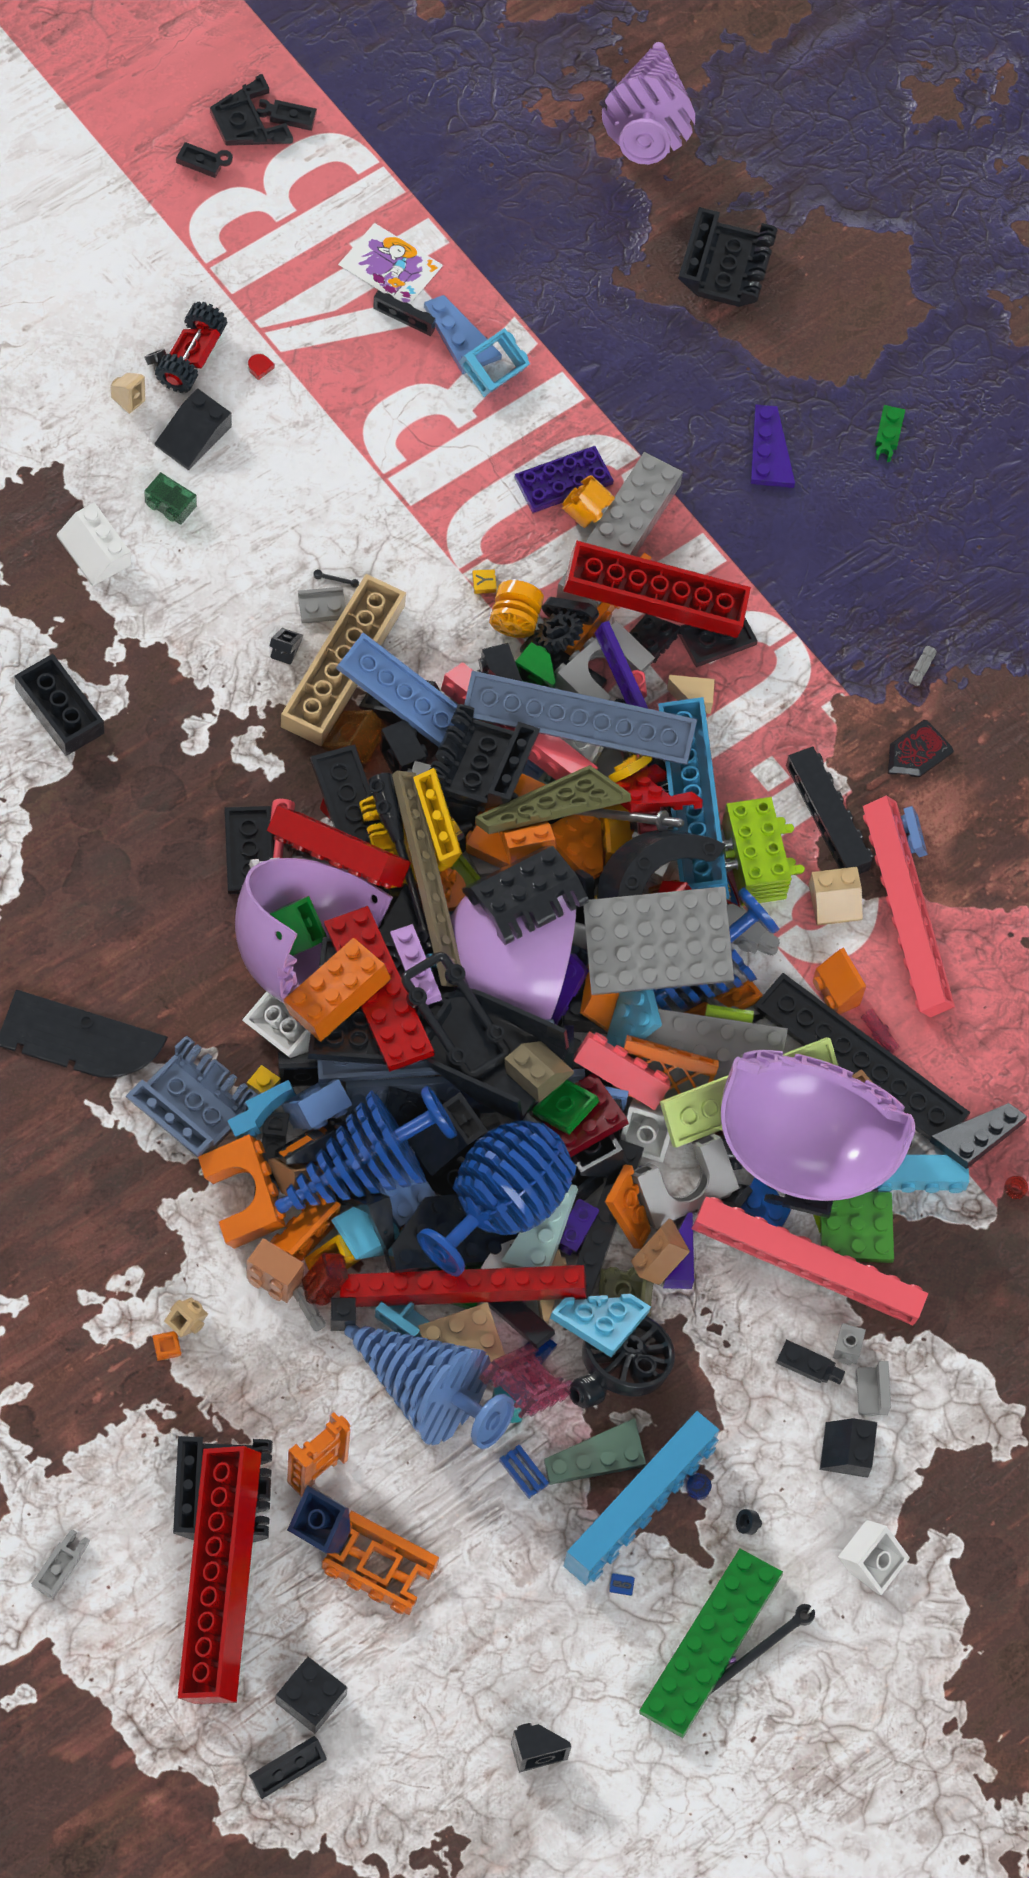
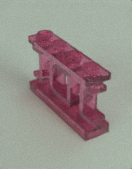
M531 1343L493 1360L479 1376V1379L485 1385L493 1381L492 1385L495 1388L501 1386L516 1401L513 1406L516 1409L519 1407L522 1409L518 1414L521 1419L528 1415L533 1417L538 1411L543 1412L548 1406L553 1407L558 1401L560 1403L569 1396L570 1391L568 1389L572 1385L570 1380L562 1383L564 1379L561 1376L555 1378L540 1364L543 1359L540 1356H535L539 1349H536Z

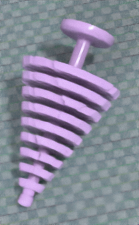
M656 42L653 48L649 49L645 56L609 93L605 99L607 110L605 107L602 108V121L607 134L620 146L622 153L629 160L647 165L657 163L665 158L667 153H670V146L673 151L681 147L682 140L679 136L682 134L687 142L693 133L692 127L689 124L692 120L695 125V112L664 44Z

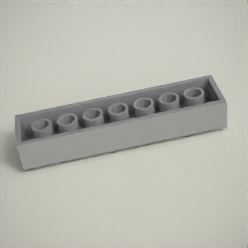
M644 452L585 543L636 556L681 486L683 471ZM566 571L558 583L556 597L590 603L597 608L601 604L600 601L563 592L567 575Z

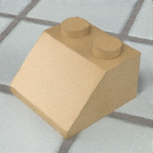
M857 867L811 873L808 885L817 926L861 921L863 919L862 887Z

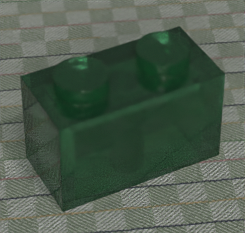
M161 472L144 490L145 503L149 508L158 510L168 520L175 521L180 525L197 507L196 494Z

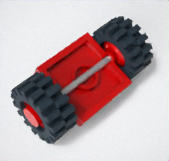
M200 301L193 303L184 320L186 327L191 329L182 330L170 353L164 355L155 370L156 378L161 380L160 383L162 385L166 384V388L170 389L171 387L173 391L177 392L178 390L180 393L190 391L198 377L197 369H202L228 323L227 318L224 317L225 314L223 312H219L220 309L217 307L214 309L212 304L208 306L206 302L201 304Z

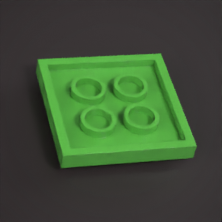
M867 1192L848 1199L833 1200L830 1217L820 1216L821 1246H828L835 1253L842 1256H851L856 1262L893 1263L892 1192Z

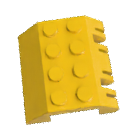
M432 768L413 777L429 826L439 872L451 868L462 852L436 770ZM373 796L359 802L361 812L364 813L362 815L364 821L380 820ZM381 823L367 827L372 845L398 856L395 844H393ZM403 824L404 844L408 854L409 861L411 862V868L414 874V878L417 883L413 862L409 850V845L406 837V832ZM404 879L403 884H402L401 887H403L404 884L406 883V880H405V879Z

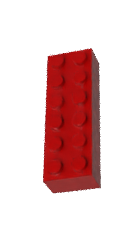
M277 805L267 828L268 832L274 834L273 839L290 844L299 851L310 853L312 857L325 860L332 866L348 870V873L363 877L372 884L381 885L388 889H391L392 886L401 888L411 864L410 861L301 812Z

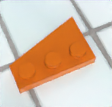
M624 1165L610 1193L607 1195L605 1203L632 1247L642 1249L651 1232L645 1207L639 1204L637 1195L640 1190L638 1184L633 1183L631 1176L634 1174L633 1166Z

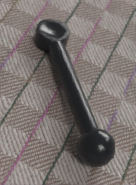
M318 569L313 574L315 579L325 578L350 584L354 588L359 586L357 579L349 580L324 574Z

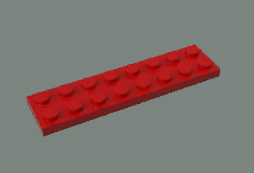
M365 906L324 921L325 929L336 953L352 938H355L382 961L387 968L391 980L360 1007L389 1072L435 1056L415 1008L409 1006L406 1001L408 993L402 985L401 977L369 907Z

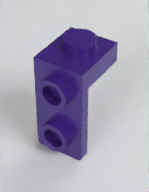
M581 1199L577 1200L569 1214L558 1249L568 1256H571L573 1253L578 1256L582 1249L581 1243L597 1217L599 1209Z

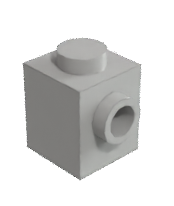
M842 1323L833 1358L838 1359L843 1364H857L866 1329Z

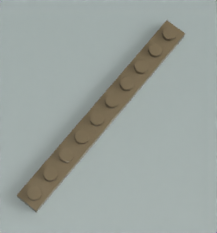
M397 770L392 774L433 952L434 954L437 952L446 953L454 964L461 965L429 826L413 779L416 773ZM442 962L436 963L441 986L458 987L446 981V968Z

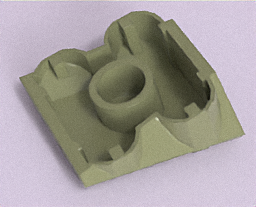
M617 1267L602 1268L598 1296L607 1295L608 1298L620 1297L621 1294H632L651 1306L654 1283L640 1278L634 1267L628 1271L620 1270ZM651 1308L649 1313L646 1315L648 1317L651 1316Z

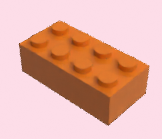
M352 938L283 1001L289 1014L321 1042L390 981L391 978L385 964L355 938Z

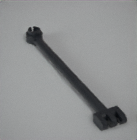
M801 1604L798 1606L792 1619L727 1668L711 1694L800 1625H810L815 1618V1610L813 1609L808 1614L809 1618L807 1620L801 1619L800 1614L808 1613L811 1605Z

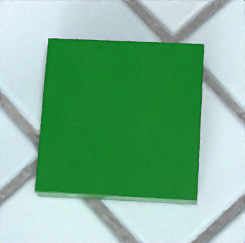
M566 1080L532 1109L534 1116L570 1135L600 1101L598 1096Z

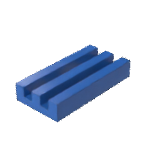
M520 1444L514 1450L507 1452V1455L499 1458L500 1463L528 1499L549 1485L547 1479ZM517 1454L524 1461L527 1467L531 1470V1472L534 1474L537 1480L541 1483L540 1485H538V1483L527 1471V1469L524 1467L521 1461L517 1458ZM511 1459L534 1488L533 1490L528 1488L508 1460Z

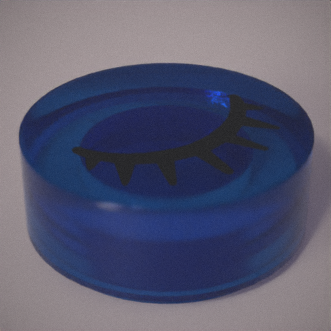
M704 1474L692 1475L686 1485L688 1495L696 1500L705 1499L710 1494L712 1488L710 1479Z

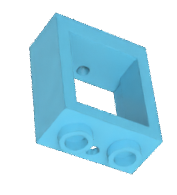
M505 328L458 361L483 397L499 388L530 365L527 354L520 350L514 336L507 332ZM498 341L516 368L496 382H493L476 356Z

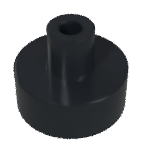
M160 349L144 356L147 365L154 364L157 368L161 359L167 353L165 349Z
M743 1509L738 1513L736 1527L740 1533L753 1535L757 1532L758 1528H761L762 1520L755 1510Z

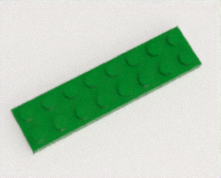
M739 1548L641 1706L639 1714L684 1738L782 1578L783 1571Z

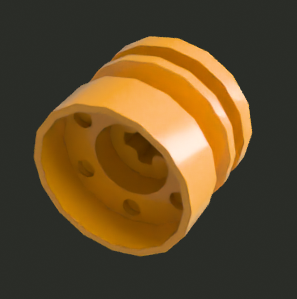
M507 580L502 582L498 586L489 623L496 631L514 638L532 636L536 629L538 614L543 604V593L536 586L524 581Z

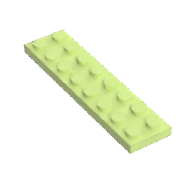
M827 1037L783 1054V1056L795 1057V1054H801L838 1066L831 1038ZM728 1075L660 1101L673 1147L677 1148L723 1130L721 1124V1104Z

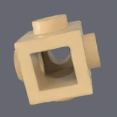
M191 1297L184 1301L178 1300L171 1307V1312L164 1322L180 1337H183L190 1333L196 1334L205 1324L203 1321L208 1313L198 1301Z

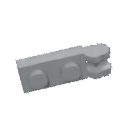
M73 1529L69 1531L62 1543L59 1542L31 1583L33 1588L51 1599H54L90 1542L85 1537L80 1541L75 1551L69 1549L68 1547L74 1541L77 1534Z

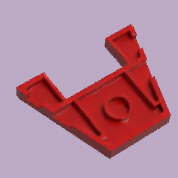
M657 764L616 782V784L631 795L630 802L620 804L631 813L660 811V807L666 806L671 807L673 810H683V805H693L694 809H700L703 806V799L692 791L673 796L666 793L662 787L655 784L666 781L667 772Z

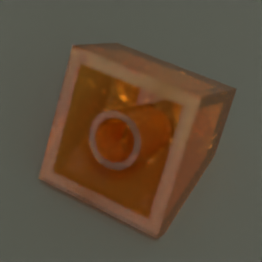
M372 710L343 711L321 747L329 752L355 744L361 763H366L371 759L372 753L381 741V729L387 726Z

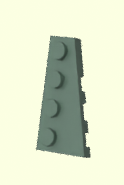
M635 1418L545 1458L544 1465L549 1485L645 1467L646 1462Z

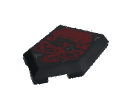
M922 720L890 744L888 774L897 775V773L909 774L912 777H921L950 756L954 750L928 720Z

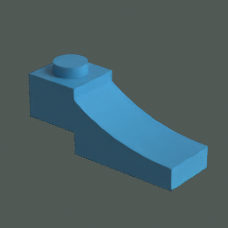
M289 1080L245 1101L249 1110L227 1120L236 1139L249 1134L256 1138L261 1133L260 1127L268 1116L284 1102L296 1096Z

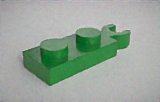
M884 405L875 446H879L875 455L877 460L880 454L884 453L888 456L887 462L891 461L893 450H896L898 446L905 409Z

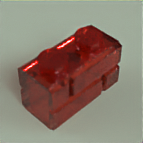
M323 1253L303 1277L302 1285L303 1289L306 1290L304 1292L306 1302L319 1306L327 1305L331 1302V1298L349 1278L343 1255Z

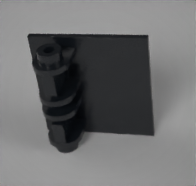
M646 614L629 633L655 657L652 663H656L661 654L665 653V649H668L671 643L678 638L677 635L681 626Z

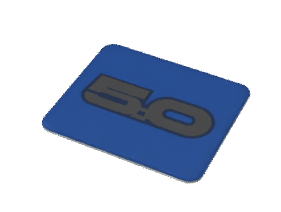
M613 1573L610 1592L632 1596L635 1578Z

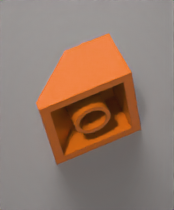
M844 947L839 949L815 970L813 984L818 991L822 992L827 1006L839 1015L860 1006L866 984Z

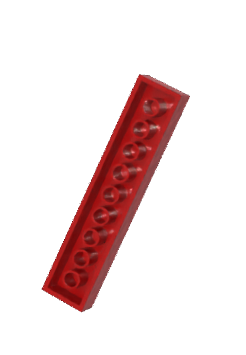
M246 1446L203 1449L178 1688V1699L193 1704L237 1703L262 1454Z

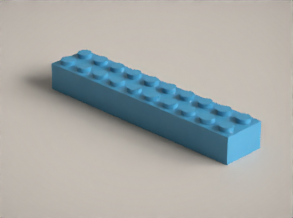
M704 697L658 703L659 711L697 719L688 764L684 765L665 761L669 795L673 796L692 791L703 799V806L700 809H694L693 805H683V810H673L671 808L672 817L684 820L682 827H673V830L710 837L723 843ZM724 854L712 862L699 859L690 860L689 858L677 860L680 882H687L692 890L725 887L726 898L730 899Z

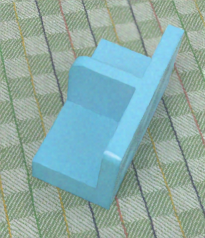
M381 1301L375 1309V1318L394 1332L401 1333L402 1335L408 1334L421 1337L418 1326L430 1322L414 1310V1303L412 1302L408 1305L387 1306Z

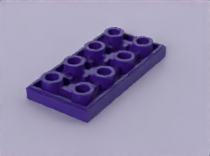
M596 446L516 473L514 476L532 513L563 503L575 487L578 489L582 486L581 481L590 475L604 487L613 485L614 482Z

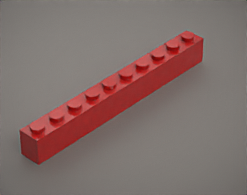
M584 1265L467 1269L458 1277L452 1276L443 1270L340 1274V1298H356V1307L378 1306L381 1301L387 1306L408 1305L410 1302L414 1303V1305L557 1300L566 1297H574L575 1299L586 1298V1273Z

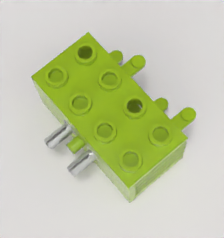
M772 797L727 803L722 821L725 836L723 843L726 844L725 848L728 849V851L724 852L725 859L730 858V861L725 862L726 870H733L738 892L744 887L759 903L786 899L789 885L791 884L790 881L792 880L791 875L802 874L805 870L803 865H795L796 860L794 858L786 857L781 834L792 833L794 825L785 824L786 820L783 817H776ZM740 899L741 906H745Z

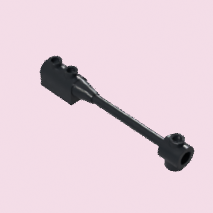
M380 773L369 778L368 782L380 822L385 827L393 844H395L398 856L409 861L404 844L403 820L392 774ZM410 864L405 880L419 924L415 931L424 954H430L434 952L421 897Z

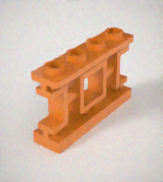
M333 1412L330 1415L329 1422L326 1424V1429L311 1442L306 1441L302 1449L297 1444L289 1449L287 1482L301 1497L307 1485H314L315 1479L331 1465L333 1467L336 1466L338 1459L343 1464L348 1461L351 1426L342 1415L338 1416Z
M351 1510L349 1514L351 1531L348 1535L350 1540L341 1556L336 1553H327V1556L322 1561L324 1573L334 1579L341 1578L346 1581L350 1588L356 1591L361 1589L367 1592L368 1596L376 1602L381 1603L383 1601L391 1605L390 1608L398 1614L406 1613L410 1615L413 1606L417 1602V1596L408 1591L417 1575L428 1580L430 1579L431 1574L434 1573L438 1566L439 1557ZM359 1534L372 1540L366 1552L354 1546L359 1538ZM374 1551L394 1561L385 1579L364 1569ZM348 1555L360 1560L355 1573L343 1567ZM403 1557L416 1564L410 1575L398 1570ZM393 1578L404 1584L399 1596L386 1590Z

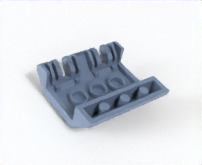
M185 1036L175 1046V1055L147 1083L142 1079L126 1095V1098L196 1157H199L214 1150L231 1133L232 1129L227 1120L249 1110L245 1101L258 1094L251 1088L248 1089L245 1083L241 1084L233 1095L230 1094L229 1091L235 1084L237 1076L234 1074L230 1075L231 1072L216 1059L212 1060L213 1057L209 1053L201 1059L198 1066L195 1065L194 1061L201 1052L202 1047L198 1044L195 1045L191 1038Z

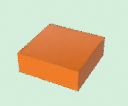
M175 1331L152 1335L157 1361L181 1356L178 1335Z

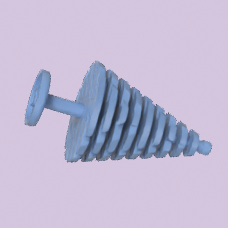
M357 1325L346 1326L344 1334L353 1339L355 1349L358 1353L359 1351L362 1353L365 1362L369 1363L370 1368L377 1375L381 1384L384 1387L386 1386L388 1394L394 1399L396 1405L402 1410L404 1416L426 1444L438 1445L441 1439L445 1442L454 1435L459 1423L463 1425L470 1416L475 1418L471 1439L477 1447L481 1449L489 1448L504 1434L514 1414V1400L506 1394L494 1396L484 1406L479 1404L489 1382L491 1370H487L491 1364L489 1355H485L487 1352L466 1346L429 1340L423 1337H415L408 1334L402 1335L393 1331L388 1333V1330H375L374 1327L369 1326L362 1328Z

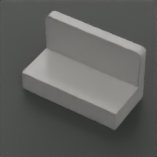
M879 1361L877 1367H858L856 1376L859 1415H888L891 1409L889 1361Z

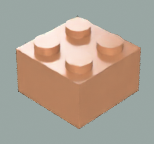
M264 1238L247 1260L248 1282L256 1288L262 1287L277 1301L282 1300L288 1303L293 1296V1291L303 1282L304 1263Z

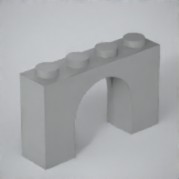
M615 621L611 624V627L631 671H646L655 657L619 622ZM591 637L584 644L583 647L585 649L581 652L579 650L575 651L569 658L570 662L567 665L562 663L554 671L556 674L555 686L560 690L610 700L611 696L594 681L589 673L588 662L590 660L605 658L597 638Z
M713 1133L691 1142L700 1165V1179L694 1190L685 1196L671 1197L669 1195L659 1168L655 1165L648 1163L634 1170V1174L631 1176L633 1183L638 1184L640 1192L637 1197L640 1205L645 1207L650 1226L660 1229L668 1219L673 1221L678 1218L683 1219L687 1213L699 1209L706 1196L724 1199L729 1197L732 1192L740 1189L720 1136Z

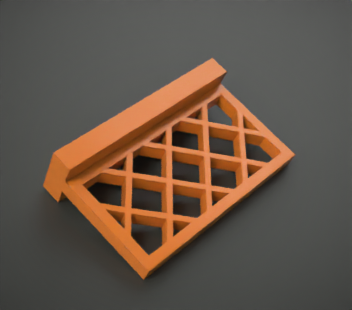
M627 1035L625 1039L624 1049L629 1054L636 1055L642 1060L647 1058L648 1060L645 1061L647 1064L653 1061L661 1063L664 1068L662 1072L666 1073L672 1082L669 1090L675 1088L678 1094H681L678 1085L690 1080L692 1086L696 1088L693 1077L699 1074L709 1076L707 1083L714 1081L717 1074L718 1060ZM677 1067L682 1068L687 1076L675 1082L669 1071Z

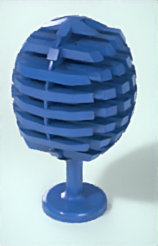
M532 1121L505 1123L487 1132L466 1154L465 1160L458 1170V1178L456 1177L453 1186L454 1191L459 1196L458 1198L466 1217L446 1237L432 1229H422L417 1234V1241L425 1254L443 1271L458 1277L464 1272L465 1263L456 1247L476 1227L488 1233L513 1235L529 1231L543 1223L560 1206L565 1198L564 1195L568 1193L572 1184L571 1180L575 1175L576 1165L571 1160L564 1141L545 1124Z

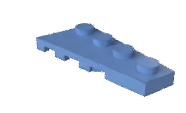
M445 295L424 302L426 312L436 318L435 328L462 374H465L466 371L458 361L487 340L486 337ZM492 345L478 354L476 358L483 367L501 360L502 354Z

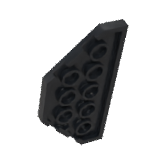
M458 1194L425 1197L420 1202L397 1239L388 1249L393 1273L441 1269L422 1250L417 1241V1234L422 1229L428 1228L446 1237L466 1217ZM476 1227L456 1249L462 1256L465 1266L484 1264L490 1253L494 1255L499 1254L502 1250L501 1244L516 1239L519 1233L500 1235L493 1232L488 1233Z

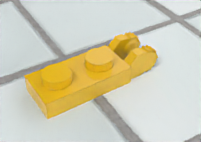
M632 755L624 760L623 763L615 766V772L608 777L616 783L649 764L652 758L639 755L638 758L637 755Z

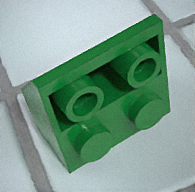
M309 896L293 901L269 913L272 917L297 933L289 953L292 956L322 943L323 937H327ZM277 931L276 936L279 940H281L282 934L279 931Z

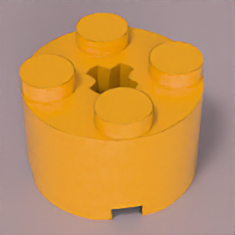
M592 475L581 481L583 485L578 489L575 487L562 504L564 506L562 509L583 528H586L591 522L596 523L603 516L601 512L603 508L608 507L615 499Z

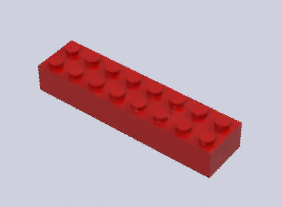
M576 541L571 552L563 592L737 638L744 625L751 587Z

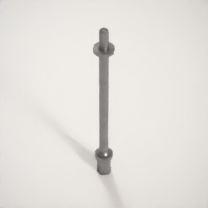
M600 808L576 814L655 824L659 831L666 830L668 826L680 828L684 825L683 819L670 817L669 813L664 810L660 811L658 815Z

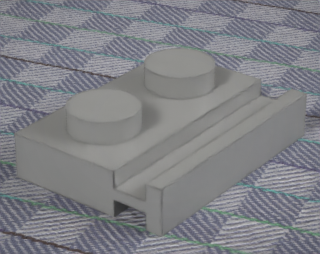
M343 587L298 590L302 623L338 620L346 607Z

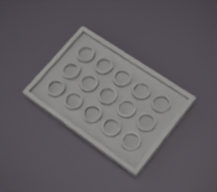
M725 887L592 899L583 905L592 995L734 982Z
M658 1009L662 1026L645 1039L718 1060L719 1067L714 1080L729 1075L734 1059L737 1056L742 1058L746 1052L775 1050L782 1051L784 1054L788 1028ZM653 1061L648 1064V1067L655 1072L656 1070H664L660 1062ZM677 1067L669 1071L675 1082L687 1076L682 1068ZM699 1074L692 1079L696 1086L699 1087L707 1084L709 1076ZM690 1080L678 1085L681 1093L694 1089ZM675 1088L667 1091L664 1097L667 1099L678 1095Z

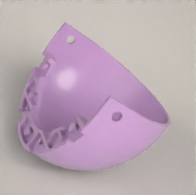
M277 858L263 861L252 867L248 872L236 907V940L243 962L255 981L266 992L284 1003L283 1000L319 969L322 943L294 956L290 955L289 953L297 933L279 922L269 913L293 901L309 896L324 931L329 938L324 921L365 906L369 907L379 928L393 897L365 879L326 863L298 858ZM372 895L377 896V903L372 901ZM277 931H279L282 934L281 940H279L276 936Z
M465 895L451 914L450 919L460 962L466 972L465 981L471 989L482 991L544 1020H550L562 989L569 962L576 909L570 911L561 895L557 899L563 909V916H556V920L540 928L535 926L536 930L532 932L526 929L520 916L516 918V921L522 931V937L519 939L515 937V941L504 945L497 936L494 921L480 904L474 906Z
M754 1050L744 1053L742 1058L737 1056L728 1075L721 1104V1124L726 1142L736 1159L749 1173L777 1191L798 1198L819 1201H833L856 1197L872 1191L887 1181L898 1170L908 1152L915 1134V1122L911 1114L904 1113L905 1107L902 1103L871 1081L866 1080L863 1083L852 1077L853 1072L816 1058L801 1054H795V1057L783 1056L782 1051Z

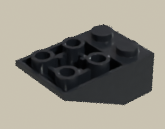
M461 1092L442 1104L457 1131L456 1137L452 1139L447 1138L435 1123L407 1140L431 1177L473 1148L474 1144L489 1132Z

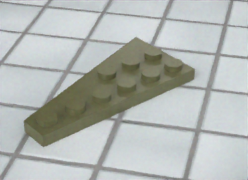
M589 765L513 799L509 803L476 816L475 820L477 826L488 834H493L630 802L631 795L628 791Z

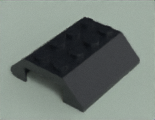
M699 207L678 279L698 297L737 307L757 302L762 288L759 282L764 280L772 253L769 247L774 245L778 229L775 226L762 223L759 233L719 223L720 212Z
M459 704L451 719V723L454 726H448L435 755L439 761L432 762L430 768L436 770L443 795L486 809L509 803L539 735L540 728L518 722L515 731H511L474 719L475 708Z
M544 846L462 888L463 893L474 906L480 904L494 921L497 936L504 945L515 941V937L516 939L522 937V931L516 921V918L520 916L529 932L536 930L535 926L540 928L556 920V916H563V909L557 897L563 896L570 911L575 910L577 906L581 907L589 902L578 876L554 846Z
M178 1436L173 1534L194 1540L203 1449L246 1446L262 1453L260 1465L272 1461L270 1453H272L273 1441L253 1439V1445L203 1443V1437ZM260 1468L256 1513L270 1509V1502L267 1501H270L271 1478H268L271 1477V1469ZM255 1517L253 1543L269 1538V1526H266L269 1525V1517Z

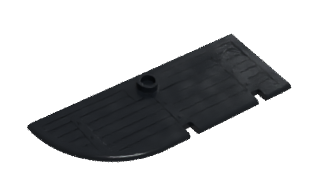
M16 989L0 1031V1047L15 1051L17 1045L20 1044L24 1046L21 1054L66 1068L71 1060L76 1062L73 1070L96 1077L115 1078L132 1074L147 1066L160 1053L168 1037Z

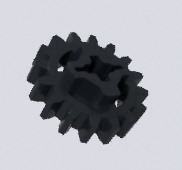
M560 611L556 616L552 613L550 619L544 618V623L537 625L539 629L534 631L536 635L534 638L538 646L545 648L548 653L552 650L558 653L559 649L563 648L565 651L568 645H575L574 640L581 639L579 634L584 632L582 629L583 624L577 614H572L571 611L566 612V614Z

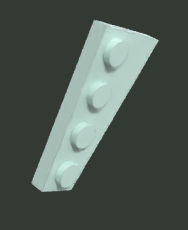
M576 1185L570 1186L568 1193L564 1195V1200L549 1218H546L543 1223L533 1227L531 1230L518 1234L501 1260L502 1265L512 1268L552 1266L578 1191Z

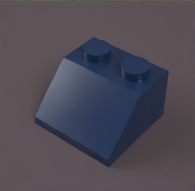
M307 1485L287 1531L324 1553H341L351 1531L349 1508L312 1486Z

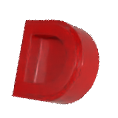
M255 354L248 361L249 372L257 380H260L275 368V364L263 354Z

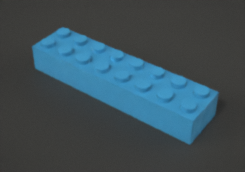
M696 1411L570 1547L566 1553L563 1567L585 1586L591 1580L595 1582L602 1575V1568L607 1562L612 1564L620 1553L618 1551L623 1545L627 1547L636 1537L635 1532L638 1528L644 1529L652 1520L651 1515L655 1510H662L667 1504V1498L671 1492L676 1494L684 1485L683 1480L686 1476H693L699 1469L701 1460L704 1457L708 1459L716 1450L715 1445L719 1441L717 1439L719 1429Z

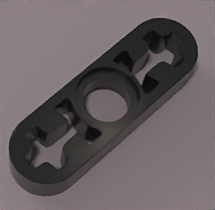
M549 597L542 605V611L550 618L552 613L556 616L560 611H563L564 614L571 611L572 614L576 613L582 624L592 625L599 616L597 608L586 602Z

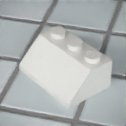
M95 502L75 512L57 533V538L92 586L131 566L130 550Z
M268 992L260 998L243 1018L247 1025L289 1058L308 1052L311 1033L289 1014L283 1002Z

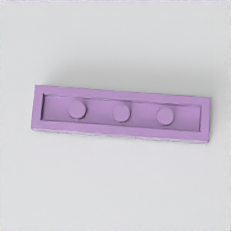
M413 924L390 932L405 971L426 959ZM430 968L411 978L415 987H420L426 992L427 1005L442 1000L441 993Z

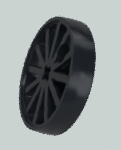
M648 1316L637 1326L647 1333L639 1338L635 1336V1328L612 1357L605 1353L594 1354L591 1348L600 1350L585 1340L583 1341L582 1358L584 1365L591 1377L605 1389L623 1396H643L657 1390L671 1373L675 1362L673 1343L663 1327ZM651 1338L658 1342L656 1345H645ZM664 1354L665 1360L651 1355ZM613 1361L605 1369H602L599 1363ZM622 1365L619 1379L610 1375ZM657 1368L663 1370L664 1372L662 1374H659L655 1371V1369ZM628 1369L634 1383L626 1382Z

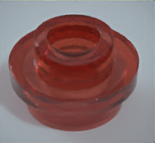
M1011 1176L1004 1184L1005 1193L1010 1198L1021 1199L1028 1192V1183L1021 1176ZM1012 1186H1018L1020 1190L1015 1191L1012 1189Z

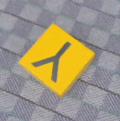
M495 569L472 570L474 594L496 593Z

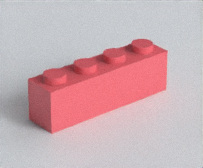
M589 1031L574 1054V1062L620 1090L629 1091L628 1094L655 1110L670 1088L669 1077L660 1070L655 1072L650 1069L648 1064L641 1058L636 1057L634 1059L627 1055L628 1051L619 1045L614 1047L607 1042L608 1039L600 1033L596 1032L593 1034Z

